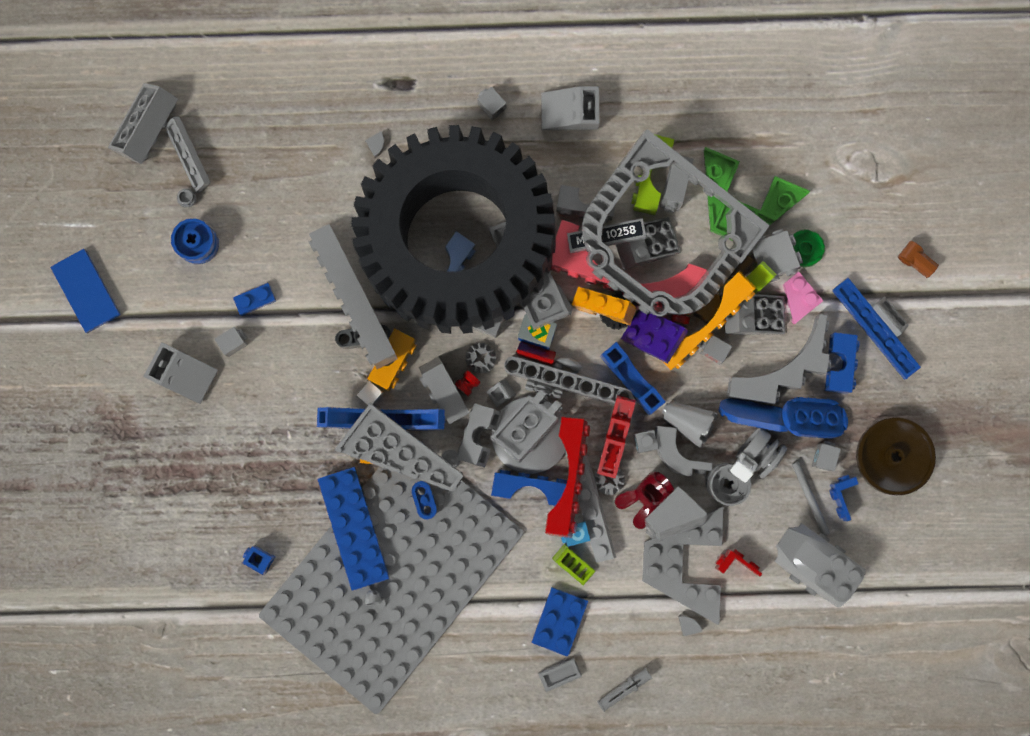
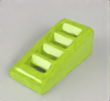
M565 544L552 558L553 561L583 586L595 572L590 565ZM574 557L573 562L567 567L566 565ZM580 562L581 565L577 568L575 572H573L572 570ZM586 567L587 570L585 571V573L581 577H578V575Z

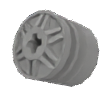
M758 428L742 445L735 458L738 459L742 453L746 454L758 464L755 472L759 470L757 476L763 479L779 465L787 450V446L782 444L777 448L780 442L778 439L769 444L768 441L771 434L765 429Z
M721 463L715 465L706 476L707 491L713 499L723 505L734 506L741 504L751 492V480L749 478L747 482H743L730 472L734 464ZM725 479L731 481L728 488L723 486Z

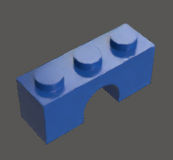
M830 334L828 354L838 355L842 360V368L840 371H829L826 373L825 391L849 394L855 389L856 379L854 378V371L858 367V360L855 358L860 346V342L857 340L858 335Z

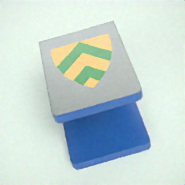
M525 314L518 334V340L550 350L557 324L552 322L533 330L527 314Z

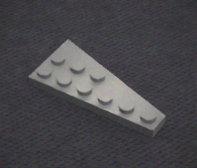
M371 403L334 450L450 491L455 488L464 476L459 470Z

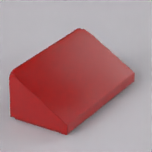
M520 341L516 354L550 366L553 365L556 356L555 351Z

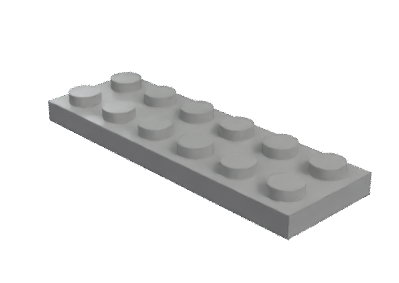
M506 222L489 228L496 247H498L502 240ZM544 272V285L539 292L534 289L531 291V302L524 307L533 330L569 316V312L550 272Z

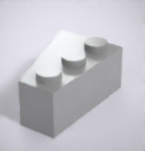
M439 356L419 367L422 374L420 380L425 388L429 387L432 393L429 396L433 404L438 403L441 409H445V420L447 419L449 424L469 414L465 403Z

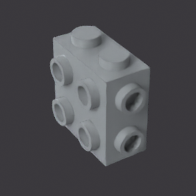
M777 230L768 238L762 236L752 248L757 264L759 265L764 261L777 274L769 283L779 280L781 275L791 276L798 273V269L801 268L800 263H803L800 253H795L793 246L796 245L794 236L793 234L789 235L787 230Z

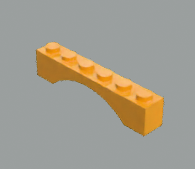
M739 271L724 286L720 307L711 321L702 329L685 336L668 364L663 363L670 370L674 367L679 369L686 362L684 358L688 354L692 356L699 349L697 345L702 340L707 342L713 336L711 331L715 327L720 329L727 322L725 318L730 313L734 315L740 310L741 306L739 304L744 299L748 302L755 295L753 291L756 287Z

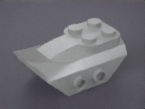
M802 523L799 527H789L776 545L778 556L774 561L790 574L789 578L797 584L801 582L807 586L805 590L813 596L818 594L838 608L843 606L861 584L865 575V569L846 556V551L838 545L834 547L828 543L830 539L821 533L817 535Z

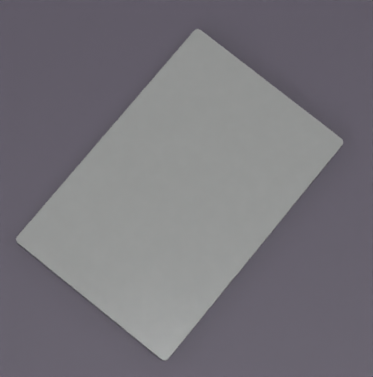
M379 467L362 487L390 578L352 591L331 525L259 613V617L374 714L380 713L523 535L522 529L462 480L459 481L452 491L429 484L437 506V513L433 518L426 520L418 515L411 492L413 485L422 480ZM419 488L418 492L420 495L425 493V488ZM430 506L424 507L425 513L431 512ZM370 590L372 592L376 590L381 596V603L366 605V593Z

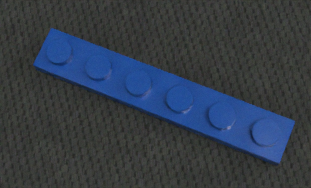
M849 278L832 290L904 380L921 368Z

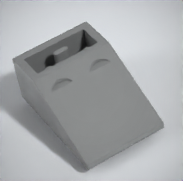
M579 86L541 93L542 130H598L599 86Z
M669 217L644 222L646 239L616 244L624 270L681 253Z
M755 294L748 302L744 299L739 304L741 306L739 311L734 315L730 313L725 318L727 320L725 323V334H785L784 296Z
M161 342L143 377L201 404L218 370Z

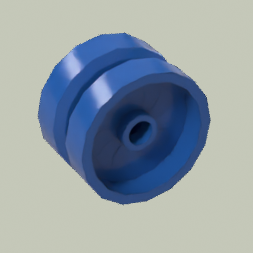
M194 218L181 221L174 228L171 235V245L174 251L187 262L204 264L211 261L217 254L219 239L216 232L204 221Z

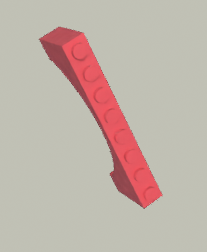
M562 220L556 235L555 253H552V267L550 270L557 273L563 271L571 278L578 279V277L586 279V283L592 285L598 283L604 285V289L614 291V289L607 285L609 283L608 280L604 277L599 279L592 273L593 269L586 261L587 250L570 253L567 233L579 231L580 226ZM688 263L682 272L671 278L641 285L650 292L664 291L676 298L687 294L695 287L707 269ZM657 301V307L662 309V303Z

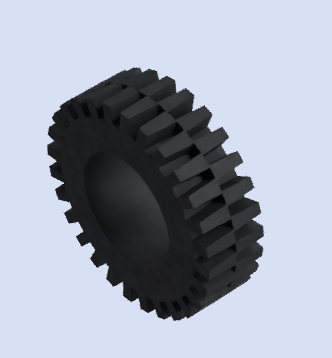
M449 125V137L441 138L437 127L427 129L429 141L420 144L415 133L406 137L409 148L407 151L402 152L394 144L388 149L391 162L387 165L378 158L372 165L376 177L375 180L367 176L362 180L361 187L365 197H355L354 208L358 217H352L351 227L356 238L352 239L354 249L360 258L358 261L377 294L379 293L384 303L391 310L395 308L401 318L408 322L413 318L421 328L427 330L430 329L431 324L436 325L441 333L451 334L452 327H459L463 334L473 333L472 325L482 323L486 330L494 327V318L500 315L503 316L505 321L514 316V307L520 304L524 308L531 302V291L534 289L539 292L544 285V272H550L552 253H555L556 225L552 195L548 193L547 181L543 173L537 174L534 160L530 156L523 160L521 148L514 142L508 148H505L502 135L493 132L487 141L481 128L471 126L469 137H463L459 125ZM452 191H469L482 195L492 201L506 219L502 240L493 254L485 261L467 270L447 272L422 264L409 252V228L414 216L425 203L438 195Z

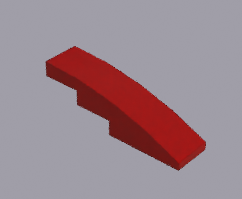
M621 396L616 397L597 474L616 479L636 400Z

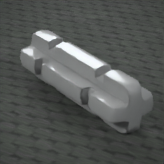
M527 380L525 386L526 390L532 392L534 390L536 393L543 389L548 393L547 396L552 395L557 399H560L563 393V389L553 388V386L539 382L535 383L532 380Z

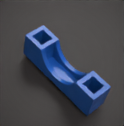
M617 342L601 354L602 360L626 389L632 392L635 400L648 415H651L666 402L657 390L637 371L628 355Z
M499 469V473L494 474L491 496L511 499L518 489L525 486H533L545 494L548 505L555 506L562 497L567 480L556 479V482L548 481L549 477L537 476V479L529 478L530 474L519 472L518 476L510 475L511 471Z

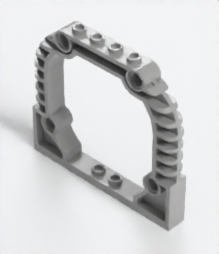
M647 129L641 134L588 206L583 218L582 236L585 247L589 252L586 261L593 269L592 273L599 279L604 277L608 280V286L615 291L621 290L624 293L623 297L631 303L633 301L638 303V309L646 315L651 313L655 316H664L667 313H691L708 304L738 264L743 262L770 225ZM671 163L689 176L687 179L690 182L702 186L705 194L710 197H716L730 208L726 213L727 234L721 236L718 241V246L721 250L720 254L696 286L687 294L676 298L664 291L650 292L614 264V256L611 249L601 240L602 225L608 213L630 184L646 180L651 169L665 168ZM636 167H640L643 170L641 177L635 175L634 169ZM729 238L734 243L731 249L726 246V241ZM595 254H600L602 258L601 263L598 265L594 264L592 260ZM660 301L662 309L657 312L654 309V304Z

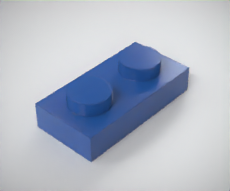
M269 283L233 297L241 316L276 302Z

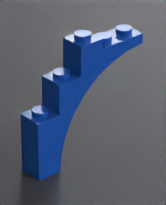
M318 408L317 427L351 429L365 409ZM379 409L405 430L427 431L444 429L445 409Z

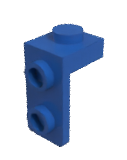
M849 475L839 477L838 482L830 484L831 489L829 490L831 498L837 503L838 508H836L839 518L847 522L851 521V517L841 490L859 484L856 477H850Z

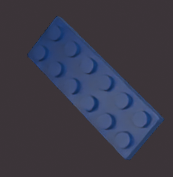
M356 467L318 478L351 590L353 591L389 579L390 577Z

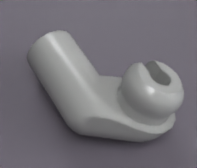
M557 357L553 364V368L562 370L563 366H566L577 373L582 368L581 363L570 357Z

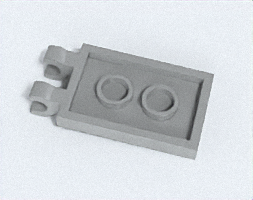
M543 389L534 398L528 395L490 437L493 442L519 463L559 421L556 415L560 414L563 410L562 404L557 400L549 409L543 405L549 398L547 396L548 393Z

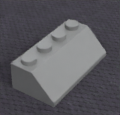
M144 83L108 148L133 162L142 164L148 158L152 145L157 142L160 130L166 126L169 114L176 108L178 98L159 86Z

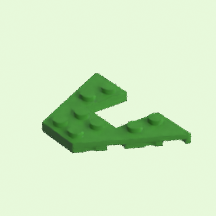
M705 147L703 150L705 175L725 191H728L740 161ZM775 176L760 210L745 203L742 204L768 225H771L808 195L810 191ZM707 195L710 232L723 236L727 234L726 213L730 208L716 197Z

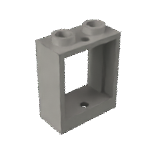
M682 156L693 164V158ZM673 163L669 167L660 207L664 208L667 212L679 211L684 201L688 184L687 178L689 177Z

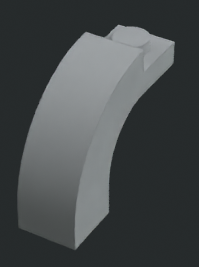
M655 427L658 444L657 453L670 470L688 477H692V469L695 470L696 474H706L707 471H712L713 463L690 461L678 452L676 447L677 428Z

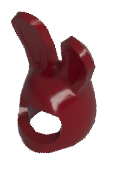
M651 472L641 481L637 488L618 494L615 497L614 503L618 509H626L640 500L644 506L634 517L633 524L638 529H644L645 519L674 491V487L662 473Z

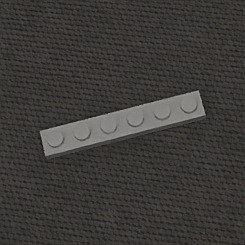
M588 454L583 457L585 471L580 479L582 492L580 495L578 494V499L584 521L586 522L595 560L598 563L614 559L616 554Z

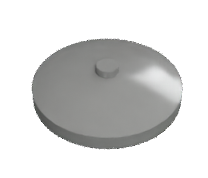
M527 397L510 402L500 411L502 415L498 428ZM545 401L543 405L549 409L552 403ZM562 413L556 415L559 421L521 463L492 441L499 459L512 470L526 474L540 473L553 467L562 458L566 450L559 437L561 417H564Z

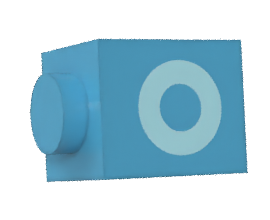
M586 522L577 523L576 533L573 534L572 538L561 537L562 543H566L569 547L590 541Z

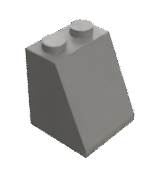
M678 486L645 519L646 533L652 539L657 538L659 541L703 526L707 520V513Z

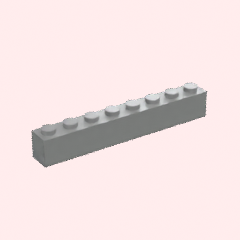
M330 224L309 233L312 239L309 241L313 252L318 251L320 256L316 258L321 268L326 267L328 272L324 274L329 284L334 283L336 288L333 289L337 300L342 299L344 304L341 305L345 316L350 315L352 321L349 324L353 332L358 331L360 337L357 340L362 349L366 347L369 354L365 356L370 366L374 364L376 369H379L397 360L398 358Z

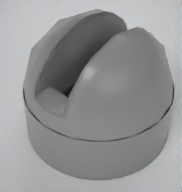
M370 590L366 593V605L381 603L379 592L376 590L372 592Z

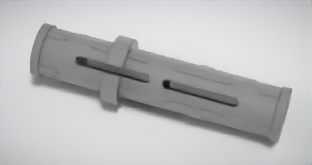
M644 668V670L632 678H627L628 681L597 702L605 712L633 691L637 692L640 686L653 678L647 669Z

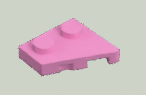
M800 272L783 284L793 324H796L823 302L822 298Z

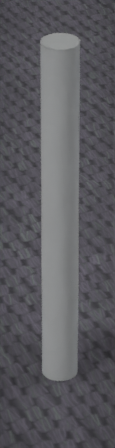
M799 461L793 463V469L823 535L830 534Z

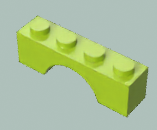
M656 135L673 148L675 139ZM651 169L646 180L636 182L635 186H638V191L633 193L631 204L634 205V211L655 216L661 193L654 188L651 182Z

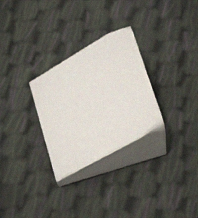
M369 381L357 396L367 405L370 403L374 405L384 393Z
M742 453L730 469V472L743 482H747L754 474L758 464Z

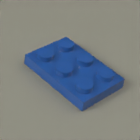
M551 587L531 643L568 657L588 600Z

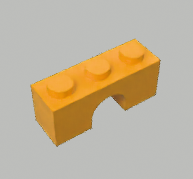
M581 287L577 288L572 305L579 311L592 315L598 313L626 325H631L637 308L630 301Z
M395 328L388 340L398 359L391 365L383 366L379 369H376L374 365L367 378L388 391L396 387L399 381L397 378L399 372L405 370L408 364L406 359L409 354L413 355L417 347L414 338Z

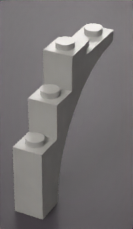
M819 314L815 316L813 328L806 344L786 366L764 376L729 378L726 397L773 405L780 397L778 387L798 390L805 384L806 375L803 374L804 372L820 375L826 374L831 368L830 354L822 353L826 348L825 332L829 328L827 315Z

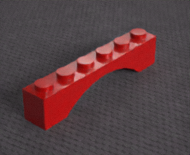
M561 417L559 437L567 452L569 475L562 497L547 515L545 533L550 536L572 538L573 534L576 533L577 523L575 522V515L579 512V502L577 500L578 494L580 495L582 492L580 479L585 471L583 457L587 454V444L585 443L586 437H589L590 425H588L585 419Z

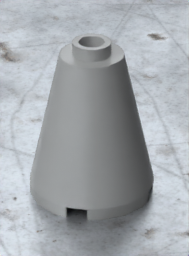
M673 401L670 404L667 403L662 411L667 422L700 448H702V444H705L714 427L712 424L713 420L716 421L718 418V413Z

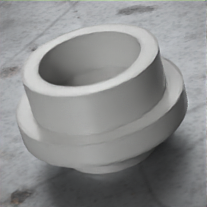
M182 189L177 195V202L182 207L189 208L195 204L196 194L191 189Z

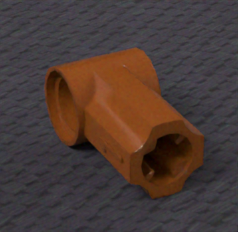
M910 241L898 255V259L905 265L915 268L926 278H929L939 265L923 253L924 250L919 244Z

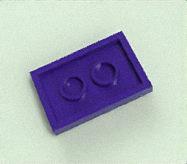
M639 309L631 325L627 327L622 335L621 340L668 364L688 330L661 316H655L651 313L646 315Z

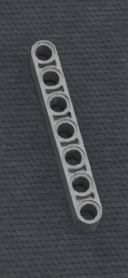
M512 356L507 358L504 363L505 371L509 375L550 385L554 388L557 387L564 391L614 405L616 397L620 393H626L629 399H633L632 392L626 388ZM509 362H517L518 368L515 371L509 370L507 367ZM528 367H535L537 373L534 376L527 375L526 369ZM546 372H553L555 379L549 382L544 378ZM565 377L573 379L571 387H566L563 384ZM584 382L591 384L592 390L590 392L582 390L581 385ZM601 388H608L610 396L607 398L600 395Z

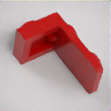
M728 549L724 555L721 554L715 561L717 564L715 569L723 574L735 559L755 575L762 576V573L758 571L760 567L752 561L746 562L743 559L744 555L736 549L734 551Z

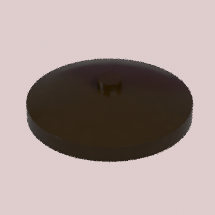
M887 418L872 424L863 433L857 445L856 461L861 476L872 488L888 495H906L917 491L930 479L935 468L936 452L930 436L920 425L904 418Z

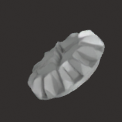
M478 343L468 349L465 358L466 364L475 373H486L494 367L496 354L488 344ZM476 351L481 355L488 353L484 358L486 365L481 361L473 363L477 359Z
M618 468L616 479L613 478L615 486L611 483L603 486L606 481L605 476L597 474V471L594 475L597 489L603 494H616L624 485V474L620 468Z

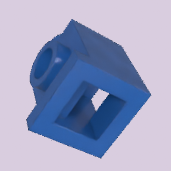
M255 545L246 549L243 554L245 559L242 563L264 575L269 570L276 556ZM257 555L262 557L261 562L256 561Z

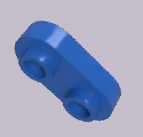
M416 482L411 492L418 515L426 520L431 519L437 513V506L431 487L427 482ZM420 487L425 488L423 495H420L418 492ZM425 506H430V513L424 512Z

